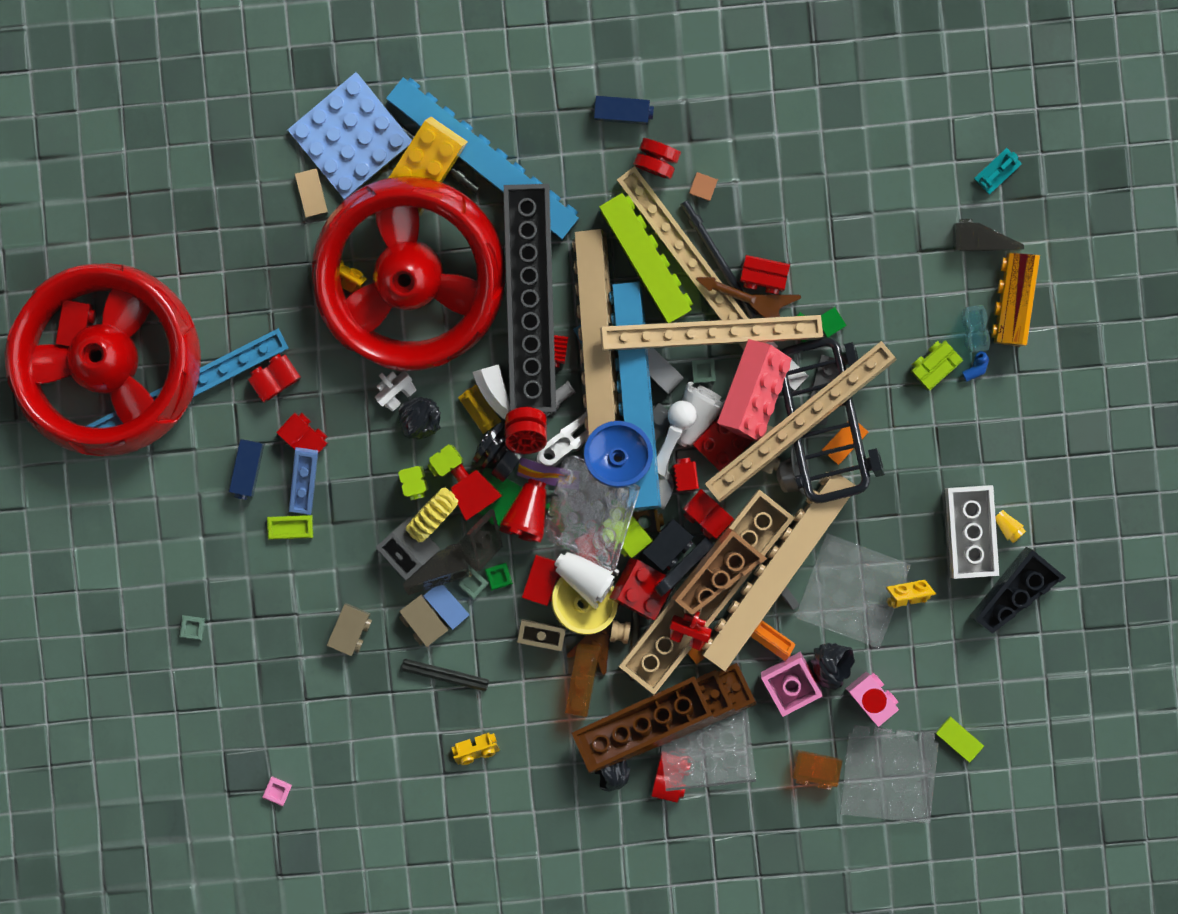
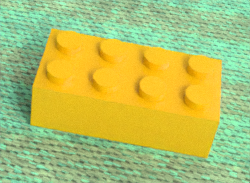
M429 117L418 130L389 178L411 176L443 182L468 141L433 117ZM418 208L419 216L422 215L425 209Z

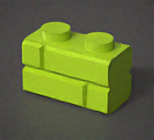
M936 341L928 349L930 353L925 358L920 356L911 364L914 368L910 372L927 391L934 388L963 361L947 341L942 343Z
M448 444L440 450L441 452H437L429 458L430 464L427 466L434 476L439 475L443 477L450 473L452 468L455 469L464 462L454 445Z
M415 466L400 470L398 474L400 482L403 483L402 490L404 496H410V500L425 497L424 492H427L429 489L427 481L423 479L425 477L423 467Z

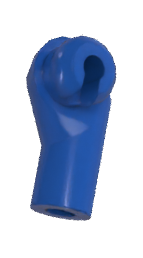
M978 352L975 355L972 368L962 371L966 382L985 374L989 363V357L985 352Z

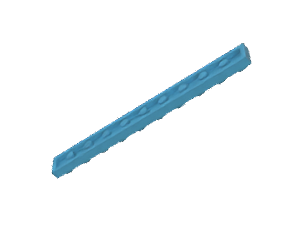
M278 328L201 367L193 397L289 349L280 329ZM162 388L150 393L154 401ZM116 411L86 427L106 428L123 423L117 416Z

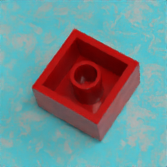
M630 558L609 598L642 617L655 621L671 589L660 597L653 588L666 575L638 559Z

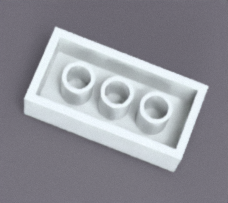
M993 485L945 488L951 578L999 576Z

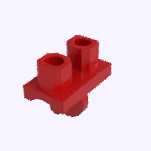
M700 611L694 613L693 616L685 613L683 618L674 615L670 625L669 639L681 642L683 635H688L692 637L689 646L696 650H701L705 642H709L712 629L705 627L706 621L698 618Z

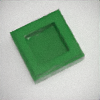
M835 307L821 315L822 329L826 337L847 326Z
M507 563L485 569L491 591L513 584Z

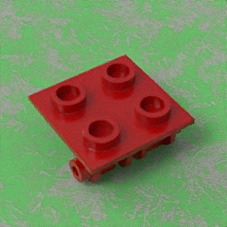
M717 419L693 443V446L721 471L735 460L752 440L732 433L717 424Z

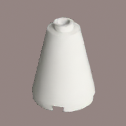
M693 382L687 383L682 401H687L694 406L697 417L695 423L690 428L682 431V435L676 442L684 447L693 445L720 415L725 401L723 403L720 401V395L702 385H699L698 388L692 387Z
M569 552L565 555L561 553L554 564L557 566L556 572L595 609L598 608V603L596 602L602 603L615 582L613 581V574L618 576L620 572L614 567Z

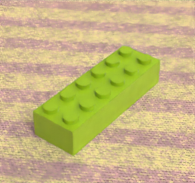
M621 193L599 206V211L665 323H673L692 311L690 306L693 303L687 293L682 294L679 287L682 284L675 273L671 275L667 269L670 267V264L664 254L659 255L656 248L659 245L653 235L648 236L644 230L647 225L642 216L635 215L633 211L635 205L629 195L625 197Z

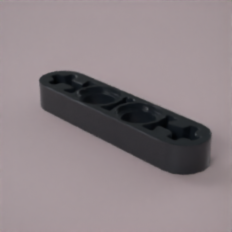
M707 536L701 540L653 588L660 597L666 594L714 544Z

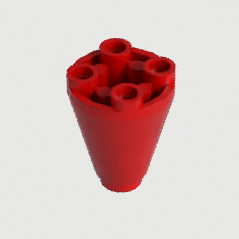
M529 478L528 483H525L500 523V532L509 535H519L518 538L524 541L541 543L544 537L546 483Z

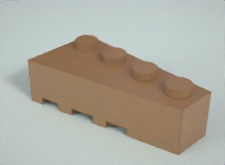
M728 528L671 598L693 615L767 558L735 531Z

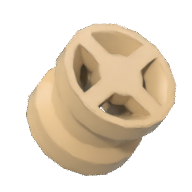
M613 620L610 642L618 640L622 641L623 644H628L631 622L619 623L618 620Z

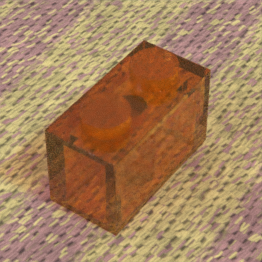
M797 750L792 777L796 779L798 784L809 785L810 782L818 783L819 788L831 790L832 786L838 787L843 761L841 758Z

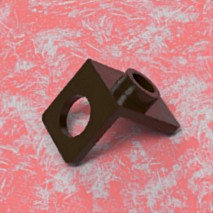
M657 509L632 513L637 522L643 515L650 517L651 525L648 528H643L646 533L656 531L659 533L661 532L660 527H664L663 513L658 514Z

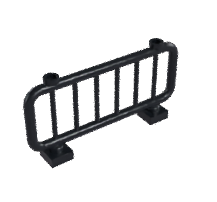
M829 337L792 345L781 350V352L790 356L829 346L834 354L833 360L790 370L786 373L782 394L787 417L795 411L793 396L820 390L829 384L825 383L791 392L788 375L836 363L839 376L846 370L845 365L851 366L859 360L857 349L853 342L844 344L846 352H842L840 344L835 339ZM850 397L839 406H845L848 423L808 432L793 443L800 475L795 476L798 489L803 488L806 498L811 502L817 504L858 495L869 486V471H873L876 477L885 475L881 455L877 448L868 450L869 458H866L853 397ZM850 427L853 444L805 456L802 443L803 438ZM855 448L858 465L810 477L806 460ZM860 470L861 482L856 486L821 495L813 492L811 481Z

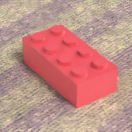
M748 339L717 424L740 437L754 441L761 439L767 431V424L771 414L774 412L775 403L782 390L786 373L790 369L792 358L770 344Z

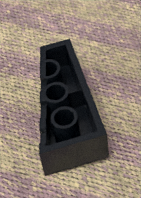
M1025 547L970 614V617L985 630L993 634L1014 618L1017 613L1030 606L1034 600L1042 594H1046L1051 590L1050 588L1063 581L1066 577L1033 549Z

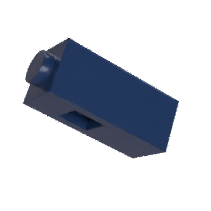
M596 96L594 121L648 125V119L653 120L654 106H649L650 100Z
M240 439L229 492L235 493V498L247 500L248 496H254L265 444Z

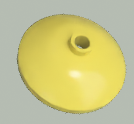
M561 577L555 584L552 592V608L556 618L566 629L577 634L591 635L602 631L613 621L617 612L618 603L609 598L614 590V586L612 585L602 603L596 602L598 603V608L595 609ZM578 601H581L584 604L583 608H580L578 606Z

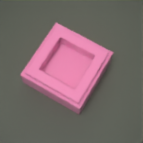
M272 776L262 798L284 806L292 785Z

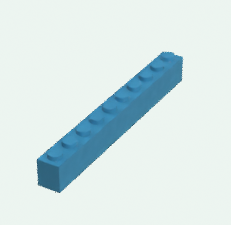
M403 77L387 96L388 102L421 127L426 119L433 117L468 141L458 158L503 194V185L543 184L534 176L531 179L524 174L526 170L515 162L512 165L507 161L508 155L499 148L496 151L489 146L491 142L480 134L477 137L472 133L473 127L464 120L461 123L454 118L456 114L445 106L442 109L437 105L436 102L438 100L429 92L426 94L422 93L419 90L420 85L413 79L409 78L407 81ZM550 190L551 232L563 241L579 221V217L576 216L578 211L569 204L566 207L559 202L561 198Z
M641 283L613 284V291L609 293L610 303L615 308V313L611 314L612 326L644 325L645 312ZM648 348L618 350L619 357L615 358L616 371H620L621 379L617 380L618 393H622V402H619L620 416L624 415L625 422L632 423L645 432L653 450L652 464L649 471L639 482L630 486V492H626L627 504L631 505L634 511L661 508Z

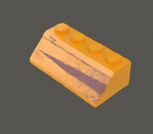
M1008 253L1006 258L1003 257L1001 271H1004L1003 280H999L998 293H1001L1000 302H996L994 315H997V323L993 324L991 330V337L994 338V343L1018 347L1027 345L1040 255Z

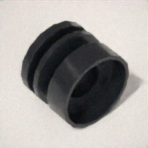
M499 423L480 442L472 460L478 463L482 456L486 457L487 459L481 467L486 468L491 462L494 463L495 466L491 474L501 482H504L524 454L508 449L505 443V434L503 437L499 434L504 425Z

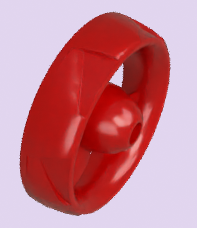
M411 176L392 177L379 180L357 190L347 197L327 219L320 231L313 252V289L321 318L332 335L346 349L355 351L373 363L387 369L397 371L427 370L446 364L462 355L478 343L489 330L497 316L504 296L506 284L505 256L492 223L485 213L465 194L449 185L428 178ZM418 208L429 210L442 216L461 232L469 244L475 259L477 281L465 276L443 274L442 263L437 253L429 245L418 241L420 225ZM375 214L377 227L387 248L375 263L373 271L374 283L358 289L346 299L340 278L341 257L345 244L353 230L365 219ZM403 274H408L411 279H406ZM433 298L448 309L465 315L461 321L447 332L422 341L395 340L374 331L384 321L392 307L402 310H414L425 306Z
M94 263L78 265L56 273L33 290L31 298L16 317L9 330L5 347L7 382L23 415L41 435L58 446L91 456L127 454L144 448L165 435L179 421L188 408L197 387L201 366V351L196 327L182 301L168 286L142 270L123 264ZM111 291L104 306L102 324L88 326L81 330L72 339L69 347L53 344L38 345L43 330L53 315L62 308L63 301H72L77 297L92 292ZM150 309L158 317L164 328L170 351L167 378L155 401L150 393L133 378L138 367V352L130 338L143 325ZM71 375L85 389L101 394L110 393L114 409L123 424L106 428L86 427L76 424L61 415L52 406L40 384L54 382Z

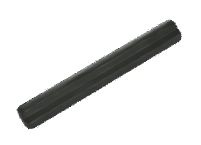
M404 659L401 670L481 691H486L489 680L409 659Z

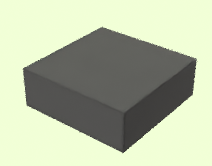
M785 587L780 595L789 607L795 610L800 604L788 588Z

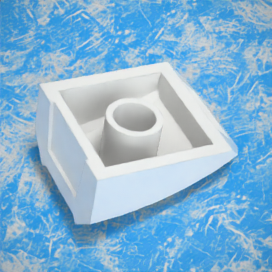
M495 365L474 371L473 375L482 395L494 411L505 420L506 415L510 412V401L500 366Z

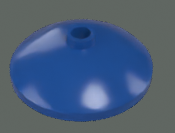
M611 421L602 424L590 434L585 444L584 460L586 467L597 481L606 486L615 488L631 486L639 482L647 474L652 464L653 450L648 436L639 427L629 422ZM619 456L622 458V461L616 462L614 457Z

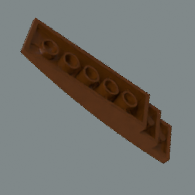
M735 663L729 666L726 671L723 669L718 672L714 670L696 679L691 677L571 734L590 774L714 724L756 705V701L738 664Z

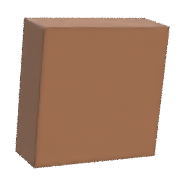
M697 172L689 194L710 201L718 179Z

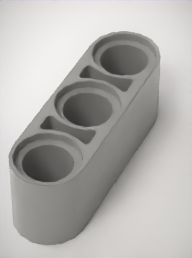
M648 348L650 377L669 395L684 378L654 348Z

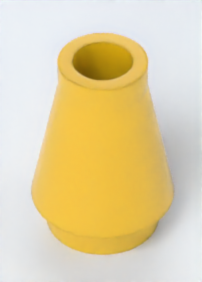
M1004 510L995 516L996 523L1007 541L1010 540L1012 543H1015L1026 533L1023 528L1024 525L1012 518Z

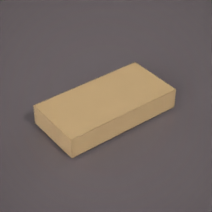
M317 168L296 173L295 177L306 218L328 213Z

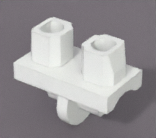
M406 371L401 372L398 376L391 372L387 377L381 373L379 377L383 381L376 386L380 392L375 398L382 407L385 405V407L394 411L401 404L395 395L402 391L409 397L416 391V388L412 383V378Z

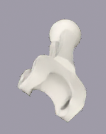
M618 393V403L622 402V393ZM587 411L578 419L563 427L559 434L548 441L545 448L538 452L536 462L545 466L556 467L572 452L578 451L588 439L589 431H584L576 438H573L572 435L585 423ZM549 453L553 456V459L547 460L544 455Z
M677 401L670 406L668 410L670 426L664 443L657 453L661 498L660 509L662 510L665 509L675 486L673 477L668 471L671 453L677 440L682 435V431L690 428L695 423L697 417L694 406L687 401ZM630 486L625 488L624 493L630 492Z

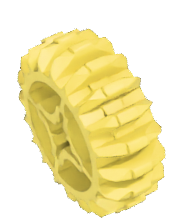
M446 487L441 488L406 526V531L413 539L423 542L458 505V499L455 498L453 492L449 491Z

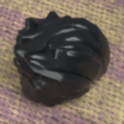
M416 397L401 405L399 408V423L402 426L405 437L417 440L424 439L441 429L439 425L441 412H439L436 402L429 398Z
M836 643L822 644L819 648H814L815 658L811 662L814 664L813 676L816 681L827 689L836 690L842 687L843 680L850 677L851 668L855 663L852 648Z
M624 760L594 773L600 775L599 787L603 791L610 792L621 789L628 783L631 768L628 767L627 760Z

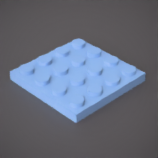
M357 72L288 129L290 134L344 199L352 195L408 148L412 141Z

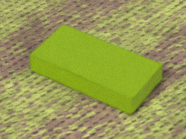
M313 515L267 517L268 540L314 537Z
M951 716L935 732L969 763L984 747L981 742Z

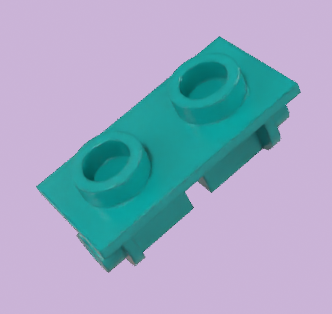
M1006 148L974 179L988 194H991L1022 163L1018 160L1019 157L1015 152H1011Z

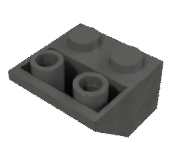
M411 516L376 546L378 551L405 580H408L440 550L430 537L426 538L423 542H418L406 531V526L412 520Z

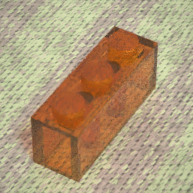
M584 643L578 644L565 713L584 717L588 716L601 647Z

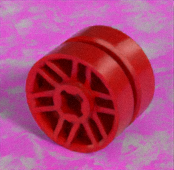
M643 138L639 149L647 155L637 154L633 165L656 176L671 179L675 168L668 164V162L677 164L681 152L655 140Z
M520 407L511 410L506 415L505 443L508 449L520 454H532L545 448L547 444V418L544 412L533 407Z

